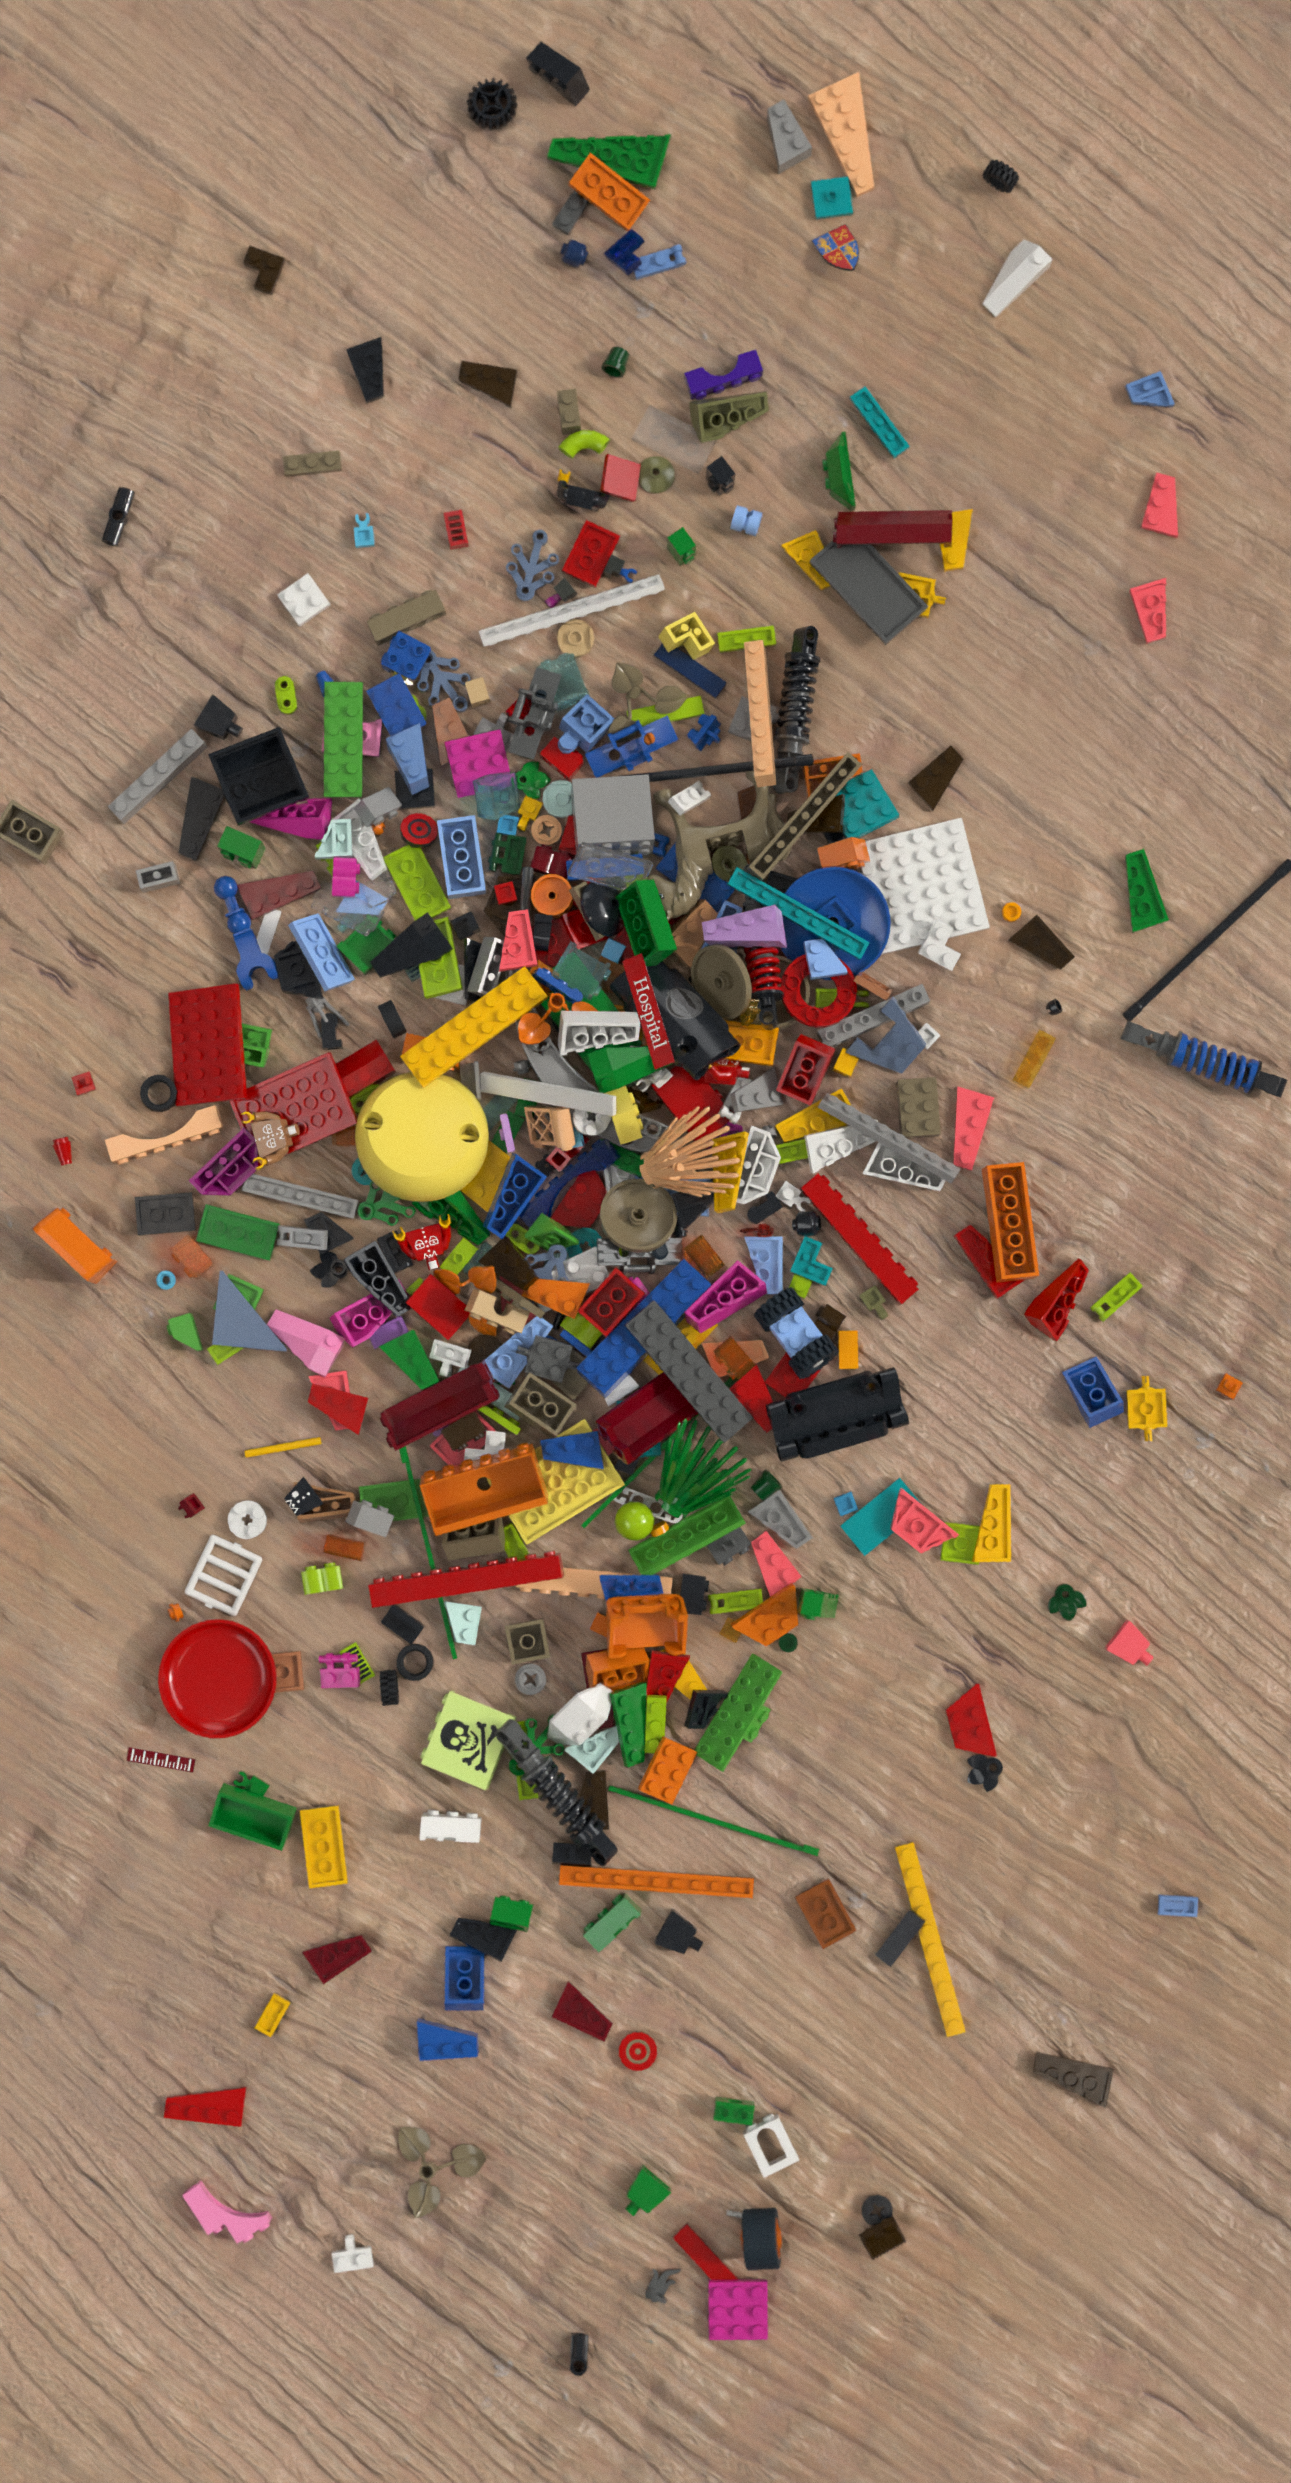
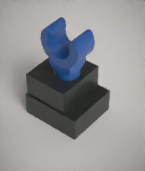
M611 554L603 575L608 578L611 575L619 578V575H621L628 583H633V579H630L628 574L633 573L636 575L637 571L635 569H624L625 561Z

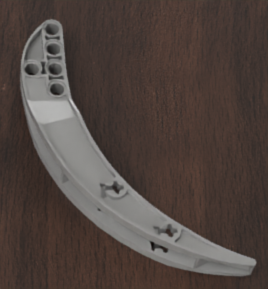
M520 969L510 970V976ZM533 1008V1009H532L531 1011H529L528 1013H536V1014H537V1011H536L535 1008ZM518 1019L517 1021H515L517 1031H518V1024H519L520 1019ZM549 1036L544 1040L546 1046L543 1045L541 1050L539 1043L533 1045L522 1043L524 1052L540 1082L600 1093L580 1076L563 1056H560V1052ZM570 1108V1113H571V1118H572V1113H573L572 1110H573V1109ZM588 1112L587 1120L594 1121L595 1113ZM638 1115L636 1117L638 1119L641 1118L644 1128L640 1130L643 1138L634 1140L630 1145H620L611 1117L608 1127L597 1136L629 1151L644 1153L652 1148L668 1128V1125L643 1115ZM650 1125H655L658 1128V1132L654 1135L649 1134L647 1128Z

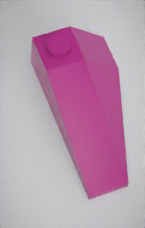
M332 798L307 799L308 803L297 805L295 803L249 822L307 839L320 840L327 833L331 821Z
M398 1279L399 1282H400V1284H401V1286L403 1287V1289H404L406 1295L408 1296V1293L406 1292V1290H405L404 1286L402 1285L400 1279ZM370 1294L334 1313L329 1319L338 1335L345 1338V1341L353 1348L368 1340L392 1312Z

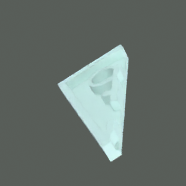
M614 1726L587 1738L581 1745L569 1746L564 1751L594 1774L619 1743L617 1727Z

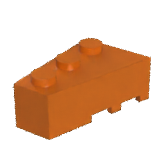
M860 753L851 754L861 763ZM844 756L814 760V765L802 767L807 798ZM862 766L856 771V773L850 778V780L863 773Z

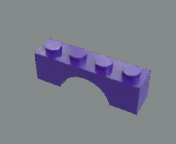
M755 349L738 355L735 368L726 375L715 376L708 373L703 367L685 372L684 380L691 400L695 398L700 400L710 393L719 394L726 388H737L744 382L758 381L763 376V368Z

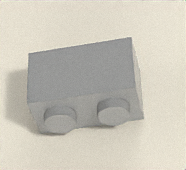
M387 787L362 799L354 810L366 827L373 824L378 826L386 818L389 820L394 818L402 804L390 787Z
M173 861L136 870L139 886L143 893L180 884L177 867Z
M363 1499L361 1502L354 1500L345 1522L386 1537L394 1515L388 1513L389 1509L380 1505L377 1508L372 1507L373 1503Z

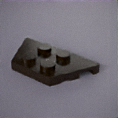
M540 874L533 875L532 887L540 878ZM522 875L498 876L495 885L512 881L517 901L499 905L495 889L493 888L484 909V913L504 936L509 912L520 911Z

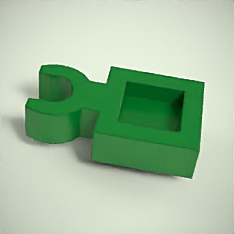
M244 1771L238 1773L243 1776V1782L233 1781L236 1786L246 1787L245 1790L261 1796L265 1795L270 1786L255 1775L249 1779Z

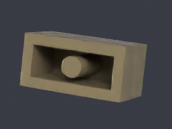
M576 389L557 391L562 435L580 431L581 424Z

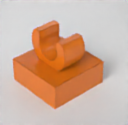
M1225 1373L1216 1391L1234 1400L1243 1383Z

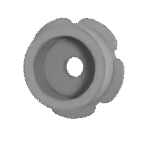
M529 1060L517 1061L514 1063L515 1068L513 1071H517L518 1074H524L529 1072V1068L532 1066L529 1064Z

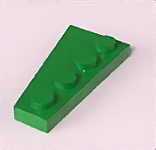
M1141 849L1126 854L1125 862L1132 933L1169 921L1145 850Z

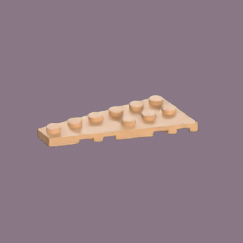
M859 72L808 95V100L846 176L849 178V183L856 197H859L874 190V181Z

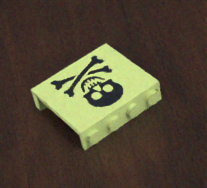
M450 1691L443 1698L442 1704H444L442 1712L439 1711L435 1718L437 1723L435 1730L432 1729L429 1733L428 1740L430 1742L428 1747L422 1751L421 1759L423 1760L421 1764L487 1790L505 1748L497 1740L495 1733L508 1719L516 1720L517 1716L503 1713L455 1693L456 1691Z

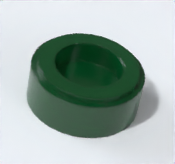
M786 1633L779 1638L778 1644L782 1651L789 1653L797 1648L798 1640L792 1633Z

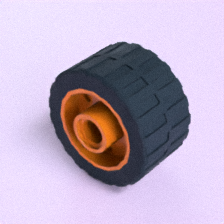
M776 2208L744 2209L742 2212L741 2246L745 2268L748 2271L780 2268L782 2235Z

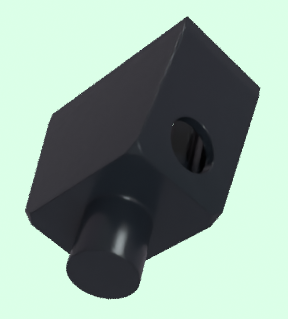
M213 694L194 723L197 730L225 740L229 733L238 738L243 730L241 726L235 724L238 719L236 713Z
M672 1908L654 1943L684 1954L688 1947L698 1952L703 1941L694 1937L697 1927Z

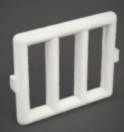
M211 1535L185 1588V1594L205 1603V1606L211 1609L214 1607L231 1616H236L262 1563V1557L241 1548L242 1545L236 1542L233 1544L216 1535ZM217 1544L253 1561L249 1572L211 1555L210 1553L214 1545ZM206 1562H210L244 1578L241 1589H237L203 1573L202 1570ZM198 1579L236 1596L233 1606L230 1607L194 1590Z

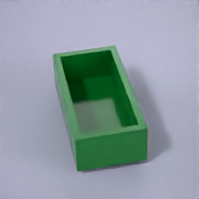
M223 1783L218 1792L208 1826L282 1851L287 1842L297 1807Z

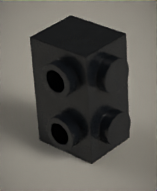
M722 456L706 467V479L712 492H717L720 496L723 493H729L734 488L736 473Z

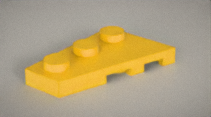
M973 509L952 512V547L944 548V543H939L944 572L959 570L964 567Z
M816 530L781 545L783 550L820 590L831 587L809 563L824 548Z

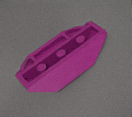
M243 1128L189 1182L202 1195L231 1196L257 1171L255 1168L258 1167V1161L252 1163L258 1157L255 1138Z

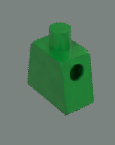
M642 2165L627 2190L626 2196L631 2202L625 2209L632 2216H635L640 2208L648 2214L671 2194V2188Z

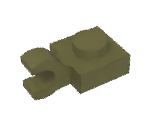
M876 1285L859 1295L869 1312L875 1309L881 1320L888 1317V1313L881 1305L886 1300Z

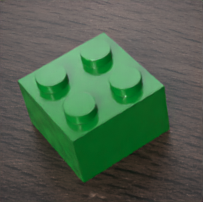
M226 826L217 845L221 851L220 854L225 859L230 861L236 859L240 862V865L251 869V867L257 869L266 849L262 841L229 826Z

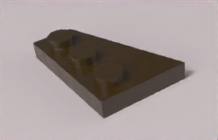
M951 745L912 778L908 784L925 804L934 811L964 759Z
M845 795L835 796L804 833H843ZM797 810L788 813L787 822Z
M504 1236L478 1261L486 1267L494 1266L495 1273L524 1291L539 1279L507 1236Z

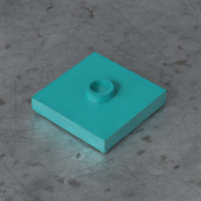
M848 176L811 181L816 220L853 215Z

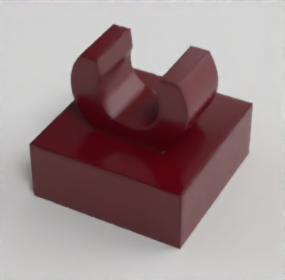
M194 1493L180 1501V1506L178 1507L179 1510L184 1509L187 1513L184 1516L185 1518H192L205 1509Z

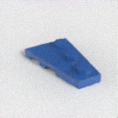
M599 1575L605 1601L611 1597L658 1595L664 1593L660 1575Z

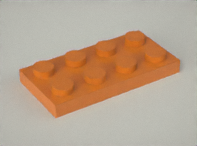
M591 153L568 183L572 189L627 232L650 202L649 198Z

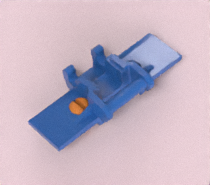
M668 715L643 727L640 721L637 720L635 724L614 734H607L610 742L586 753L585 756L595 778L624 765L629 772L634 770L633 767L645 761L647 763L653 761L649 753L677 741L678 737ZM639 731L640 737L617 747L615 741ZM613 749L618 750L620 753V757L615 761L609 758V753Z

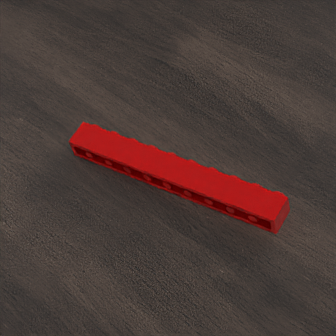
M555 1550L543 1552L544 1555L536 1556V1553L524 1555L525 1558L517 1559V1556L505 1558L506 1561L498 1562V1559L486 1561L487 1564L479 1565V1562L467 1564L468 1567L460 1568V1565L448 1567L449 1570L441 1571V1568L429 1570L430 1573L422 1574V1571L411 1573V1576L403 1577V1574L392 1576V1579L385 1580L384 1577L375 1578L368 1585L372 1608L561 1579L564 1577L561 1553H555Z

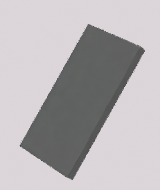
M831 541L809 561L813 568L885 645L928 609V605L871 544L841 545V548H837V544Z

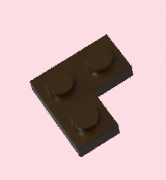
M249 245L243 265L259 271L254 288L272 295L284 266L285 258Z

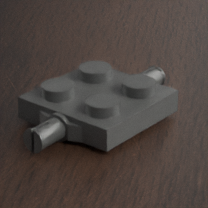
M536 1334L533 1344L529 1349L518 1346V1350H516V1354L527 1356L525 1373L530 1372L533 1375L562 1383L564 1373L568 1368L577 1370V1367L581 1364L570 1361L573 1347L571 1344Z

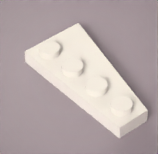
M850 1125L804 1135L810 1172L815 1173L819 1169L833 1164L834 1161L846 1157L876 1140Z

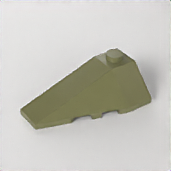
M766 391L689 402L691 422L701 443L721 439L725 434L738 429L744 423L752 421L769 411Z

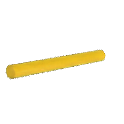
M321 1437L244 1450L245 1457L248 1458L321 1445L322 1441Z

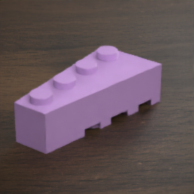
M776 905L702 922L704 941L709 945L721 944L727 947L763 946L764 948L778 946L780 948H787L782 911Z

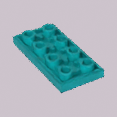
M900 1477L840 1525L864 1556L894 1533L890 1528L900 1488L920 1503Z

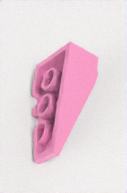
M275 1310L267 1324L277 1338L284 1342L309 1370L324 1378L343 1348L345 1338L328 1329L279 1310Z

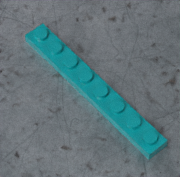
M738 867L735 868L727 883L728 886L765 907L776 905L782 911L783 917L858 960L862 958L870 943Z

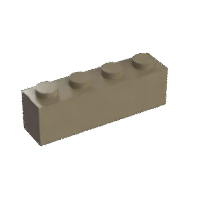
M427 590L416 599H407L399 607L395 605L388 608L387 612L381 615L380 613L372 615L367 623L377 646L392 640L398 631L403 633L410 632L445 616L446 611L437 591Z

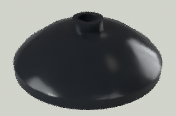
M594 881L586 885L581 893L582 913L594 931L603 936H614L620 933L625 926L619 910V902L615 898L619 893L605 882Z

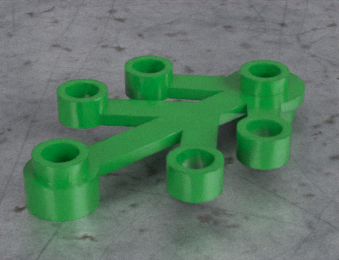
M373 1181L370 1182V1190L366 1201L362 1202L357 1208V1213L361 1219L371 1220L372 1218H377L387 1222L390 1226L396 1225L399 1217L396 1214L387 1215L378 1211L379 1209L385 1207L404 1214L407 1218L413 1217L416 1213L413 1206L406 1207L395 1203L400 1198L392 1196L383 1191L381 1200L374 1203L376 1193L381 1188H374ZM365 1207L370 1208L369 1214L365 1213ZM408 1208L412 1210V1215L407 1214L406 1210ZM391 1216L395 1218V1223L390 1222Z
M556 1713L548 1717V1726L536 1740L535 1729L537 1721L533 1718L525 1720L524 1725L527 1736L536 1748L538 1747L541 1750V1754L560 1756L564 1753V1746L559 1743H555L552 1746H542L548 1739L550 1719ZM533 1720L534 1725L529 1727V1721ZM560 1746V1752L556 1753V1747ZM512 1758L509 1762L510 1772L516 1776L523 1775L525 1772L522 1768L517 1770V1762Z

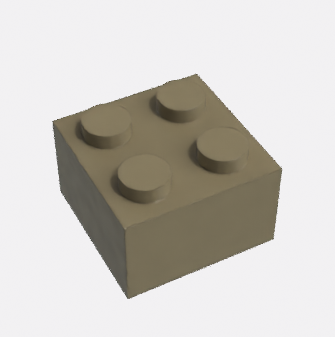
M544 1618L505 1625L512 1665L551 1656Z

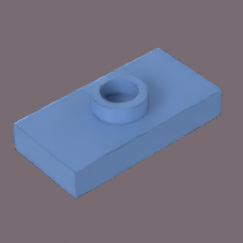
M1158 1894V1915L1197 1917L1198 1897Z

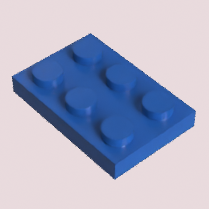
M400 673L366 690L390 736L419 723L421 727L427 724Z

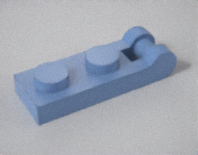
M680 244L674 245L669 249L632 259L631 264L636 280L686 265V259L681 253L683 251ZM675 255V260L670 261V256Z

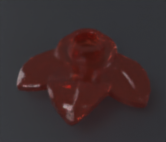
M758 1224L757 1228H743L739 1231L743 1232V1234L756 1232L757 1237H771L774 1233V1228L770 1227V1224Z

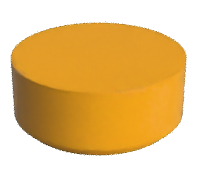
M1009 902L1003 907L1002 916L1006 921L1014 922L1021 916V908L1017 903Z
M661 1521L655 1524L651 1532L652 1537L660 1536L668 1531L669 1526L667 1522Z

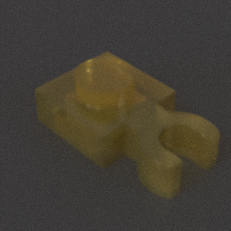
M759 999L750 1000L747 1010L741 1015V1025L749 1026L756 1019L757 1014L760 1013V1009H757Z

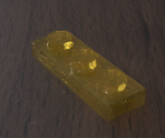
M1039 1029L1012 1081L1030 1089L1056 1038Z

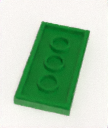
M205 1204L196 1241L270 1261L278 1234V1225L280 1224Z

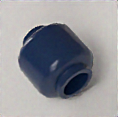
M571 239L568 244L564 243L560 254L563 255L562 261L574 268H578L580 265L583 266L589 253L586 251V245L574 239Z

